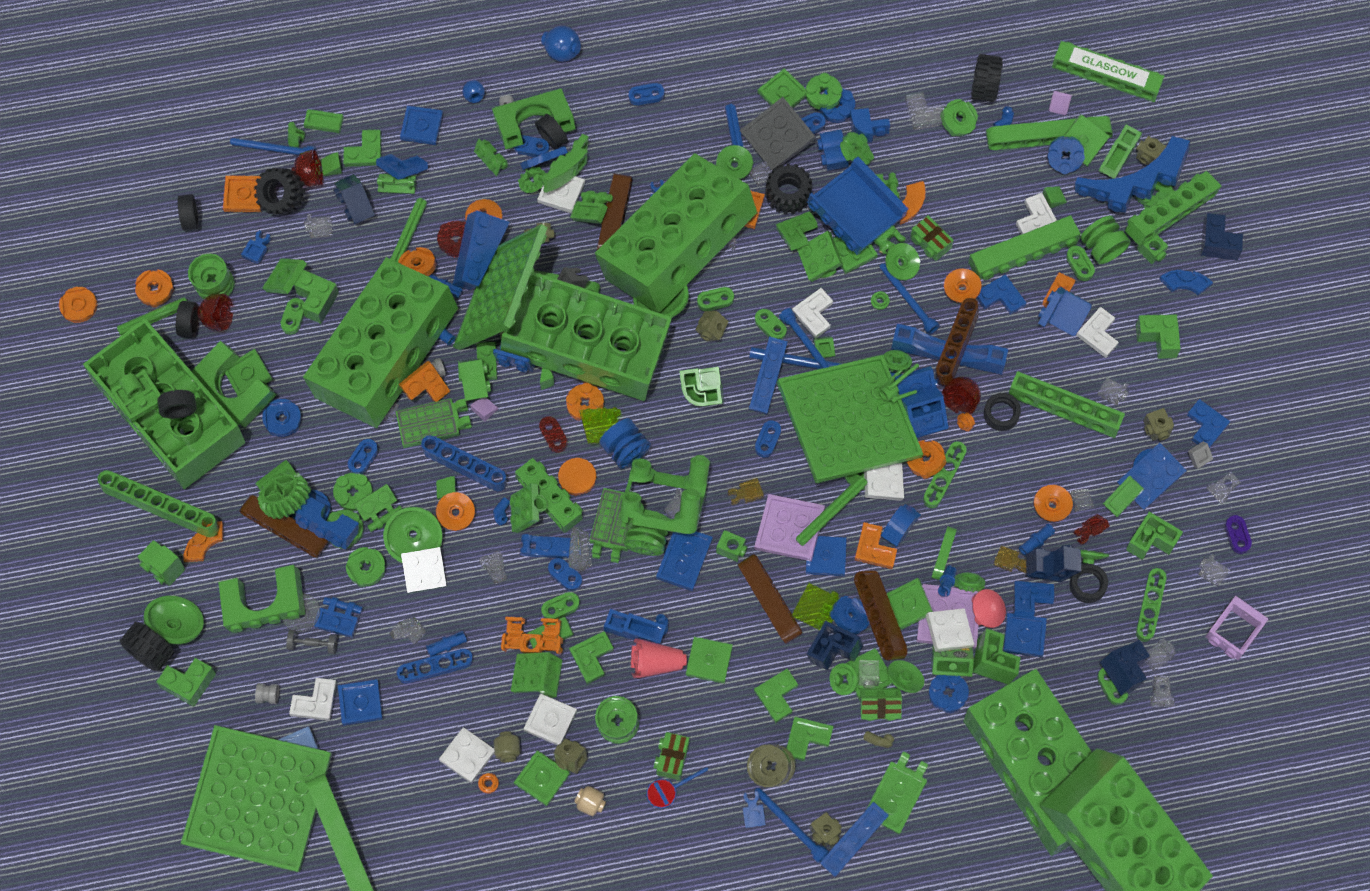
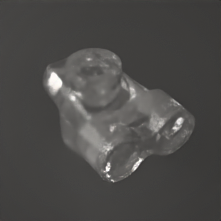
M1229 472L1216 483L1212 482L1206 488L1223 504L1228 500L1227 496L1236 488L1240 480L1232 472ZM1227 479H1230L1232 481V485L1230 487L1225 486V481Z
M500 551L479 559L482 568L487 570L494 584L507 579L502 563L504 558Z
M1154 676L1152 681L1153 696L1150 697V706H1174V696H1171L1169 676ZM1166 684L1164 689L1160 690V685Z

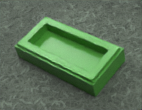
M307 109L304 128L340 133L344 117L343 114Z
M1129 476L1103 504L1116 517H1119L1144 488L1134 478Z

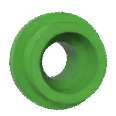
M879 291L872 295L871 304L875 309L883 310L888 307L890 299L885 292Z

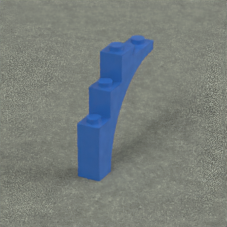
M1172 136L1167 147L1158 158L1143 169L1121 178L1091 180L1077 177L1075 193L1081 196H1090L1099 201H1108L1109 209L1115 212L1126 213L1133 195L1141 199L1151 200L1157 182L1176 186L1189 152L1190 140Z

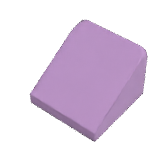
M1054 91L1049 111L1066 115L1072 95Z
M486 397L480 398L470 405L471 410L483 421H486L498 410V407Z

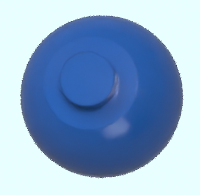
M556 26L542 35L541 43L545 46L547 54L553 60L559 62L569 61L581 50L578 34L568 26Z

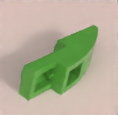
M582 134L578 140L574 141L572 150L568 151L566 156L559 155L557 160L552 162L550 171L545 173L542 179L544 192L547 193L563 186L583 169L587 163L589 136Z

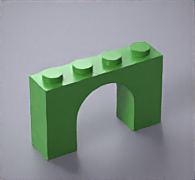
M561 88L492 108L494 121L505 149L523 145L518 126L524 119L530 116L549 114L557 121L564 132L575 130L573 115Z
M220 341L191 372L236 424L246 428L277 394L264 381L257 378L242 395L235 398H226L222 392L221 381L225 372L239 359V356L227 344Z
M295 565L275 569L277 582L276 598L269 607L259 611L248 609L244 583L238 578L218 582L224 627L232 633H238L245 628H259L262 624H277L284 619L294 620L298 619L301 615H305L300 570Z

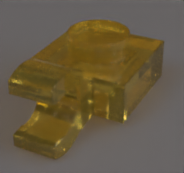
M1001 546L994 565L1010 572L1015 567L1019 571L1027 573L1026 560L1018 558L1019 552Z

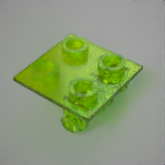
M603 407L602 409L587 408L586 410H579L587 443H600L599 441L604 433L618 422L617 417L621 415V410L617 409V407L611 409Z
M808 583L792 615L795 619L820 630L825 621L833 622L830 612L833 609L834 603L840 599L838 597L839 594L835 591L829 593Z

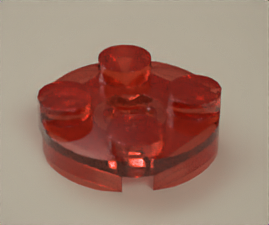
M451 221L440 226L437 234L438 246L441 251L447 253L450 257L459 256L466 224L464 221ZM454 236L461 237L460 239H458V242H454V240L451 239Z

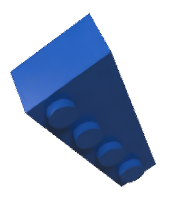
M478 210L467 215L452 285L467 290L479 286L510 223L509 221Z

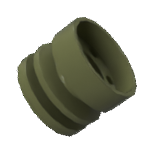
M781 745L759 746L753 750L747 761V771L750 778L762 787H780L791 780L796 770L793 754ZM771 762L777 763V765L775 766L776 769L770 768L772 766Z

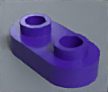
M1237 515L1229 517L1225 523V530L1231 548L1238 554H1244L1249 551L1252 545L1245 520ZM1231 525H1236L1238 529H1233ZM1237 543H1242L1244 547H1239Z

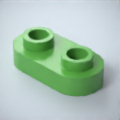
M1080 246L1070 247L1066 259L1076 277L1082 281L1090 280L1094 275L1095 268L1085 250Z
M728 287L704 291L698 295L697 305L702 311L728 307L734 301V293ZM722 297H727L728 299H727V300H722L721 298H722ZM708 301L710 303L705 305L703 302Z
M293 298L288 301L281 320V327L284 333L293 335L299 331L304 318L302 310L303 300ZM289 321L293 322L291 325H287Z
M761 309L755 314V324L768 337L783 340L786 337V326L770 310ZM762 316H767L768 318H767V319H762L761 317H762ZM779 328L780 331L776 332L774 331V329Z
M567 592L550 599L542 605V615L544 618L560 619L574 613L579 608V598L575 593ZM571 601L573 605L567 606L566 603ZM553 609L555 613L549 614L548 611Z
M1102 668L1098 673L1097 680L1107 699L1114 705L1123 704L1128 697V693L1121 696L1113 682L1104 679V676H1108V674ZM1118 693L1120 698H1115L1113 694Z

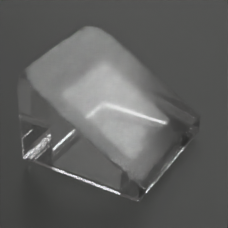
M762 161L752 167L749 175L760 186L766 182L769 173L772 172L766 161Z
M1088 489L1071 490L1070 495L1075 512L1094 508Z

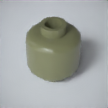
M501 732L493 740L494 754L500 762H513L520 755L519 738L516 735H512L511 732Z

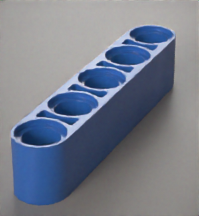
M429 435L422 439V450L427 458L498 492L506 488L507 480L503 470L435 436ZM430 444L435 445L433 449L426 448ZM445 453L452 454L450 457H443ZM462 461L469 462L466 466L460 465ZM480 469L485 470L483 474L476 473ZM495 478H502V481L499 483L493 481Z

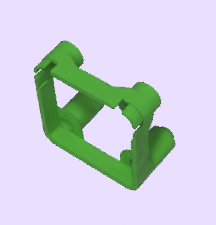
M703 455L694 456L690 461L689 475L678 476L656 472L651 468V463L646 459L639 458L633 460L628 484L621 499L620 519L628 523V517L633 518L632 525L684 534L696 532L706 495L710 461ZM632 482H653L654 484L687 489L681 494L680 510L675 514L674 519L643 514L644 506L641 503V496L638 493L631 492Z

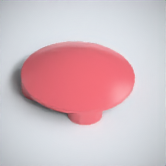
M984 589L972 597L975 622L978 625L995 628L1002 624L1006 616V607L998 593L990 589Z

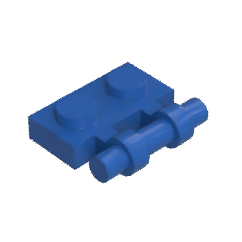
M324 597L323 604L328 605L329 608L328 610L320 608L314 627L353 638L359 620L357 617H353L352 614H361L363 607L356 605L355 602L350 601L347 603L340 601L336 597ZM339 608L346 610L345 614H342L339 612H335V610Z

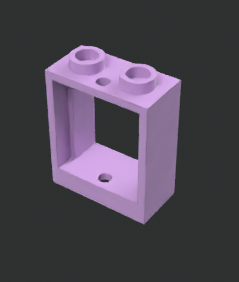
M1235 596L1208 632L1206 638L1213 646H1219L1223 649L1227 656L1239 660L1268 621V618ZM1231 611L1255 627V630L1241 649H1238L1216 633Z

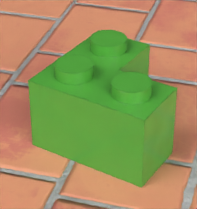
M303 270L294 286L297 295L307 298L302 306L304 316L322 324L339 294L337 285Z
M1139 315L1136 322L1137 342L1156 341L1158 359L1177 358L1181 349L1177 315Z
M1148 512L1126 550L1142 560L1152 545L1170 555L1183 531L1153 513Z
M154 540L137 556L141 562L139 566L147 573L150 571L154 575V579L161 585L165 583L170 587L185 571L179 557L165 545L160 546Z
M986 628L977 639L973 673L1010 684L1019 673L1021 657L1003 652L1005 634Z
M195 658L185 674L167 665L156 682L164 691L195 707L216 673L211 666Z

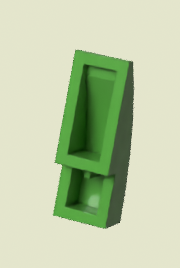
M1125 125L1102 163L1099 172L1113 179L1116 178L1142 137V132Z

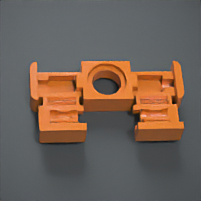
M505 617L507 629L506 633L502 634L501 650L507 652V649H518L522 653L556 651L559 655L562 653L560 645L563 644V638L559 636L561 620L541 618V622L545 626L542 636L540 634H524L522 625L525 624V619L523 617ZM533 638L536 639V647L529 649L527 646L528 641Z

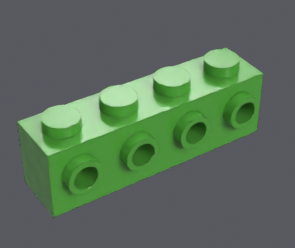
M532 458L515 471L516 479L523 487L531 483L538 484V494L542 495L548 504L544 511L565 534L582 520L581 512L583 511L576 502L572 503L569 499L570 495L565 489L561 490L557 486V480L545 472L544 465Z

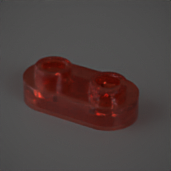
M551 416L542 418L539 423V429L548 447L556 453L564 451L567 447V438L559 423ZM551 426L552 429L547 430L546 427ZM555 442L561 443L559 446L554 445Z

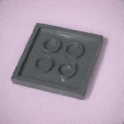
M784 97L780 98L740 130L771 171L775 167L778 169L779 165L786 163L816 139L812 131Z

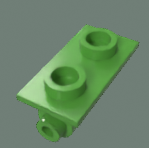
M478 139L474 152L498 176L501 168L504 170L508 167L507 160L500 153L494 155L497 150L489 141Z
M379 174V177H377L378 192L415 194L416 176L410 175L398 180L390 174Z

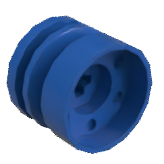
M630 418L623 419L614 424L604 433L599 441L606 453L612 454V460L616 462L619 469H626L632 466L633 460L641 459L651 447L650 441L645 439L644 434L638 433L639 428Z

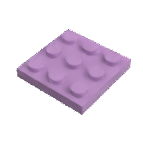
M768 494L754 546L755 550L812 561L819 531L803 546L796 541V537L825 510V505Z
M923 584L922 586L934 612L965 608L974 641L972 649H976L978 624L975 622L972 597L978 591L974 593L971 591L966 592V590L951 587L950 595L944 597L938 593L939 586ZM924 618L918 623L917 642L933 644L927 619Z

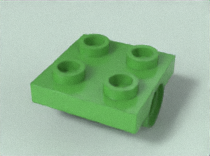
M829 231L810 240L808 245L797 249L808 279L812 282L820 277L827 278L834 275L837 271L836 268L843 265L832 234Z
M145 370L136 375L130 373L123 376L119 381V385L111 389L112 394L131 422L158 407L157 399L161 395Z
M531 483L511 495L510 523L512 524V532L519 533L539 521V513L546 510L547 500L538 494V484Z

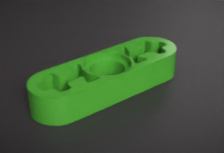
M947 527L932 574L934 579L940 580V577L943 575L957 531L955 528Z

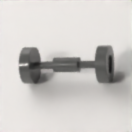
M289 630L286 647L287 650H294L296 643H304L306 646L316 647L326 645L328 646V654H335L337 635L330 634L328 642L320 641V639L316 638L296 639V631Z

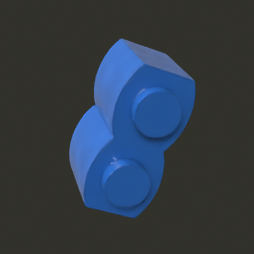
M841 129L820 133L819 139H817L818 150H822L823 155H820L822 166H826L827 171L845 168L849 165V161L845 159L840 148V143L843 141Z

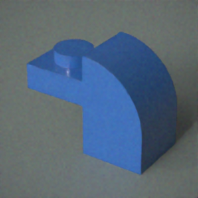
M869 108L850 111L852 132L858 135L864 134L867 142H872L875 135L884 136L889 134V119L871 121Z
M906 504L900 506L886 525L881 536L895 546H898L905 539L910 528L919 520L921 514L915 508Z

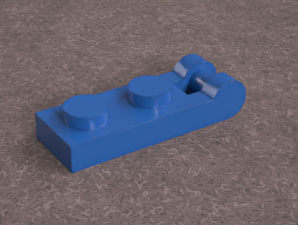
M529 534L521 536V542L523 543L522 548H520L521 556L575 558L576 538L532 536ZM530 544H536V549H531Z

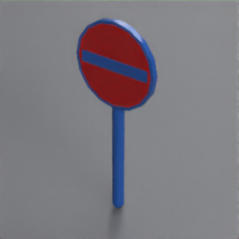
M708 767L701 769L674 785L666 779L654 780L647 788L646 796L648 802L660 809L669 807L676 799L675 788L708 771Z

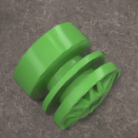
M1112 215L1102 217L1084 230L1080 237L1083 243H1086L1085 246L1088 249H1092L1091 254L1098 264H1105L1114 260L1131 243L1123 231H1118L1120 226L1118 223H1115L1116 221Z
M210 253L200 255L189 266L188 278L199 296L205 301L219 302L226 299L232 293L235 285L234 277L224 260L218 255Z
M644 510L643 512L646 515L668 518L661 513L651 510ZM630 518L628 524L630 529L627 530V537L624 540L625 547L643 555H662L666 543L664 536L668 534V531L632 525L633 518Z
M620 696L609 697L602 701L596 709V724L605 740L610 743L622 744L634 738L639 728V718L636 708L630 700ZM617 718L621 720L620 726H616L614 723L617 721Z

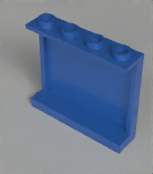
M856 157L850 167L817 193H811L807 200L809 208L814 212L816 211L821 220L833 229L834 234L846 243L848 249L854 251L857 255L903 219L908 211L906 205L859 157Z

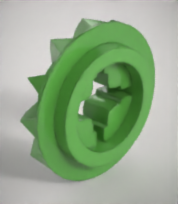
M533 166L530 170L526 169V172L520 174L521 178L518 179L520 189L526 193H533L541 189L544 185L542 183L545 174L544 170Z
M891 350L884 353V359L891 372L898 371L899 369H903V372H906L907 369L911 368L912 359L907 353L899 350Z
M965 572L954 577V585L960 590L974 593L985 588V580L977 574Z
M847 663L838 664L830 673V685L837 694L850 695V693L856 690L857 684H859L857 681L859 674L856 673L855 667ZM842 675H843V676L848 675V677H847L848 683H843V682H842V681L844 680V678L842 677Z

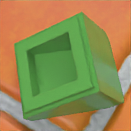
M338 152L321 159L323 176L342 174Z
M1059 186L1043 189L1042 194L1050 209L1067 203Z
M832 336L813 339L814 346L823 358L835 356Z
M542 367L540 388L544 390L554 386V377L549 369Z
M455 476L436 481L437 500L446 494L456 492Z

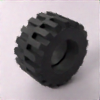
M979 54L972 84V99L995 102L1002 72V57Z
M786 163V166H783V164L779 165L778 169L775 167L772 169V173H769L766 180V200L770 203V207L772 209L776 208V211L779 213L783 211V214L787 215V212H791V214H795V211L801 212L803 207L806 208L808 206L807 200L812 193L810 174L805 172L803 167L798 168L796 164L790 166V163ZM790 184L797 187L798 191L787 194L779 188Z
M272 168L265 170V173L262 172L260 174L261 178H257V186H254V190H256L254 197L258 199L256 203L261 205L260 208L266 211V213L288 215L291 212H296L297 208L302 206L300 202L305 199L303 193H306V189H303L304 181H300L301 176L296 175L295 171L286 168ZM279 182L284 187V195L280 201L276 197V187Z
M134 622L119 640L122 647L131 656L153 671H160L174 654L173 648L164 638L140 622Z

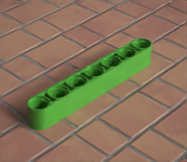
M1087 117L1089 121L1108 134L1109 138L1113 136L1110 117ZM1076 119L990 127L986 130L988 147L990 150H1004L1050 145L1056 138L1064 136Z
M103 471L97 477L103 492L206 537H213L219 531L215 517L206 511L112 471ZM195 516L194 519L188 520L190 517Z
M325 774L306 781L305 783L350 891H373Z

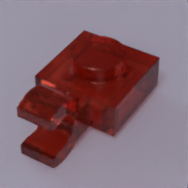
M1096 514L1083 522V527L1077 528L1074 534L1077 536L1082 534L1077 539V542L1085 544L1091 534L1093 536L1100 534L1110 525L1107 519Z

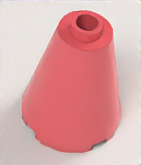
M634 639V642L637 644L632 646L631 668H635V673H632L633 678H643L682 670L683 666H686L687 657L686 654H683L682 650L643 639Z

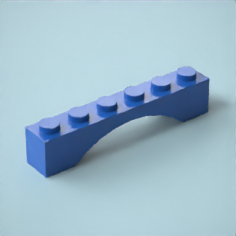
M897 323L891 349L939 360L946 341L930 336L915 327ZM967 345L960 365L1002 375L1008 349L994 345Z

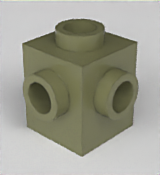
M1148 136L1145 141L1141 140L1138 144L1136 158L1141 163L1149 165L1158 158L1167 146L1158 139Z
M704 311L695 330L706 341L720 340L729 321L718 311Z
M1164 408L1146 414L1143 421L1145 432L1151 437L1152 441L1158 439L1162 441L1169 438L1174 427L1172 418L1168 417Z
M564 739L555 748L556 764L563 770L567 769L577 774L587 761L585 748L576 741Z
M826 812L813 821L809 829L813 833L812 838L818 845L822 844L824 847L830 845L831 847L840 840V829L842 827L835 818L832 819Z

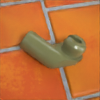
M866 731L863 740L875 746L890 748L893 745L894 737L890 734H885L884 738Z

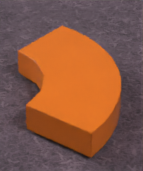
M924 181L906 186V197L902 202L906 205L908 211L905 217L899 221L900 225L913 219L920 211L925 200Z
M222 521L217 522L219 531L215 536L206 537L196 533L188 541L183 556L184 563L204 561L208 549L216 543L223 542Z

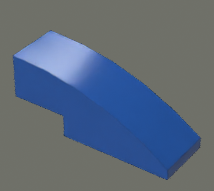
M610 609L603 627V631L632 640L643 639L658 644L661 643L666 626L631 613L627 615Z

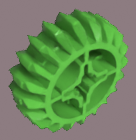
M286 471L284 474L279 473L277 477L273 476L271 481H267V484L262 486V490L258 492V504L268 517L282 519L283 516H286L288 518L289 514H295L297 509H301V505L306 504L305 500L309 498L308 494L310 493L308 483L299 473L296 474L294 471L291 473Z

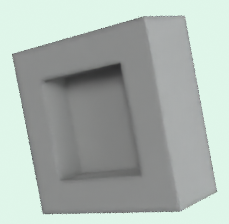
M1204 441L1188 451L1193 466L1197 469L1213 460L1208 443Z

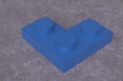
M389 154L376 159L378 167L398 180L428 169V162L418 156L402 161Z
M1006 274L982 287L980 294L976 298L984 310L1000 301L1010 315L1027 304Z
M1200 399L1187 414L1188 417L1202 426L1193 436L1192 441L1197 445L1204 441L1208 443L1209 448L1230 423L1228 419Z
M1014 582V616L1034 617L1035 602L1054 603V584Z

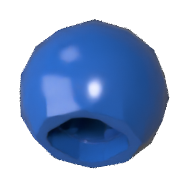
M471 80L463 86L462 95L468 102L476 103L484 97L485 88L480 81Z

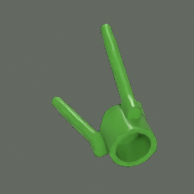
M915 364L895 380V377L899 376L903 369H899L880 387L879 395L885 402L891 401L894 403L899 399L916 394L917 390H913L897 396L899 392L897 384L918 368L919 364Z

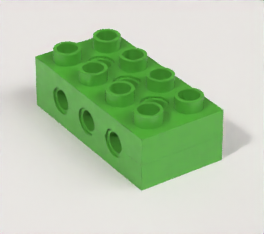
M694 153L595 252L605 279L659 313L757 213L749 185Z
M386 257L304 374L303 378L314 397L377 428L403 391L398 384L417 370L457 311L458 306L449 286Z
M533 272L527 282L528 288L520 300L522 302L521 307L514 316V325L512 328L503 331L500 350L528 358L531 364L645 401L668 335L672 317ZM544 324H552L555 327H547ZM585 335L590 337L591 339H584L580 336ZM621 347L627 351H620L617 348Z
M146 319L140 321L83 364L94 385L183 489H186L245 444V440L236 422ZM145 370L161 395L172 390H188L193 392L197 409L190 416L169 419L160 416L159 409L156 407L131 422L112 394L111 389L119 385V381L123 376L130 373L136 375ZM188 431H193L188 435H184Z
M1034 669L969 707L963 722L1052 857L1071 845L1040 805L1092 752L1037 669ZM1022 722L1029 730L1021 731L1016 727L1015 723ZM1038 756H1045L1046 758H1048L1051 765L1047 766L1041 764L1038 760Z
M1096 748L1040 805L1106 891H1200L1213 877L1124 756Z

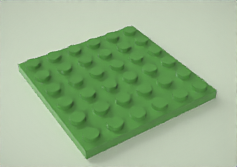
M541 224L497 247L479 286L474 290L453 345L454 348L461 350L512 328L515 323L514 316L522 304L520 300L528 288V279L534 272V263L540 256V247L546 240V226Z
M883 355L783 377L777 380V385L815 483L922 458V449L902 400L899 399L894 403L891 401L885 402L879 395L880 387L892 377Z
M214 725L181 844L300 873L317 811L305 782L322 774L326 776L332 753Z

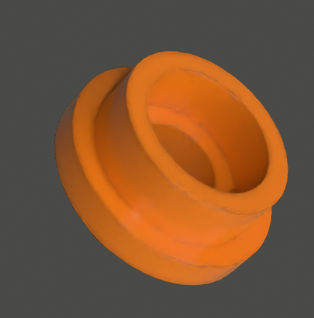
M961 413L957 417V424L964 431H970L975 425L974 418L969 413Z
M491 773L483 774L478 781L480 790L487 794L496 791L499 785L497 777ZM487 781L492 782V785L490 787L485 786V783Z

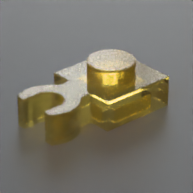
M758 478L740 483V489L732 488L727 492L728 496L732 494L737 496L731 500L732 505L738 504L741 499L748 503L764 498Z

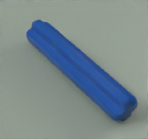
M733 104L726 105L725 112L732 145L743 147L736 107Z

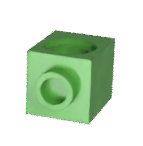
M1158 235L1143 245L1137 246V250L1151 264L1156 261L1160 262L1167 255L1168 245Z
M724 530L716 547V553L738 562L740 556L744 557L747 551V546H745L746 539ZM735 544L738 548L731 550L728 548V545Z

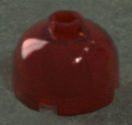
M308 150L300 153L296 157L294 167L291 170L301 177L300 181H304V186L315 187L323 185L324 176L323 171L320 172L319 166L322 165L315 150Z
M211 294L201 302L198 308V315L202 324L209 330L223 331L230 327L233 319V312H230V306H233L228 295Z
M956 377L949 381L942 390L945 405L955 413L961 411L971 414L975 411L981 400L979 386L968 377Z

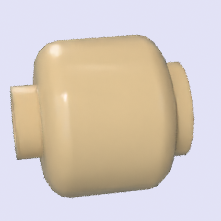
M586 786L584 789H580L574 803L577 804L579 811L594 816L597 811L602 812L606 801H603V792L591 786Z

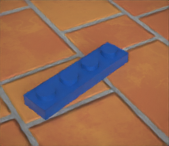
M769 336L749 410L763 414L768 413L788 341Z
M873 802L820 862V865L836 877L889 815Z

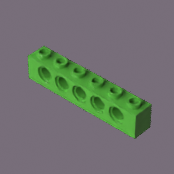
M1208 171L1201 175L1198 173L1190 182L1181 184L1178 190H1172L1164 199H1158L1152 207L1149 208L1147 206L1138 216L1133 215L1127 222L1128 226L1125 232L1141 246L1214 198L1221 185Z
M1018 371L1008 393L1021 402L1113 438L1116 437L1125 415L1123 412Z

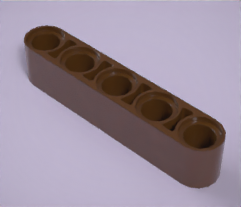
M613 174L609 191L613 199L611 202L607 201L606 206L608 208L603 218L597 250L623 225L632 185V176Z
M966 298L961 303L936 366L937 381L942 385H949L953 382L979 317L978 302L974 298Z
M250 495L239 509V512L246 518L314 558H318L328 544V540L319 538L308 529L301 528L296 523V520L289 516L288 518L283 516L282 519L268 517L259 507V501L254 495Z
M752 554L738 563L739 569L783 642L787 644L803 634L756 554Z
M875 570L858 571L854 576V583L883 658L885 660L904 659L908 652L907 645L879 573Z

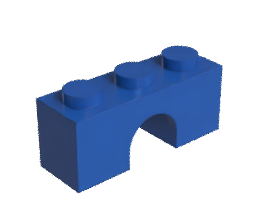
M309 496L305 500L306 504L301 505V509H298L296 512V523L301 528L315 533L319 538H324L334 546L346 550L358 534L359 523L343 514L336 521H325L323 519L325 516V504Z

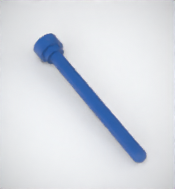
M238 138L230 139V144L235 146L301 155L309 161H314L316 157L315 146L297 148Z
M881 263L880 269L923 321V329L927 334L930 335L937 331L940 327L939 323L927 316L902 283L888 272L886 264Z
M791 308L783 310L779 315L782 322L791 326L822 369L830 367L796 322L794 311Z
M756 788L754 791L758 792L759 799L811 850L812 858L817 863H820L829 851L824 846L816 845L761 788Z

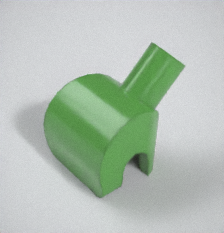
M290 122L288 124V145L298 148L300 146L299 141H304L305 131L297 128L294 122Z

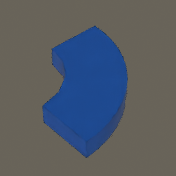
M563 146L521 162L520 165L522 170L568 152L566 147Z
M1181 269L1169 271L1159 278L1171 292L1178 289H1186L1194 292L1196 295L1201 294L1213 284L1209 278L1201 273L1182 271Z

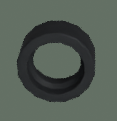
M545 114L535 122L538 132L553 149H558L567 141L565 132L549 114Z
M194 195L178 196V213L182 230L198 229V211Z
M181 301L176 313V333L181 337L193 338L198 327L199 307L196 302Z
M188 390L168 391L157 399L159 414L164 418H184L195 413L197 409L195 395Z
M1008 393L992 395L987 400L984 408L986 423L992 429L998 431L1012 429L1017 424L1021 414V406L1018 400ZM996 403L1008 404L1013 409L1012 418L1008 421L995 419L991 414L992 406Z
M1083 564L1081 565V572L1070 578V591L1081 602H1096L1103 597L1107 590V574L1097 565ZM1084 573L1095 575L1100 580L1099 590L1093 594L1081 591L1077 584L1079 576Z

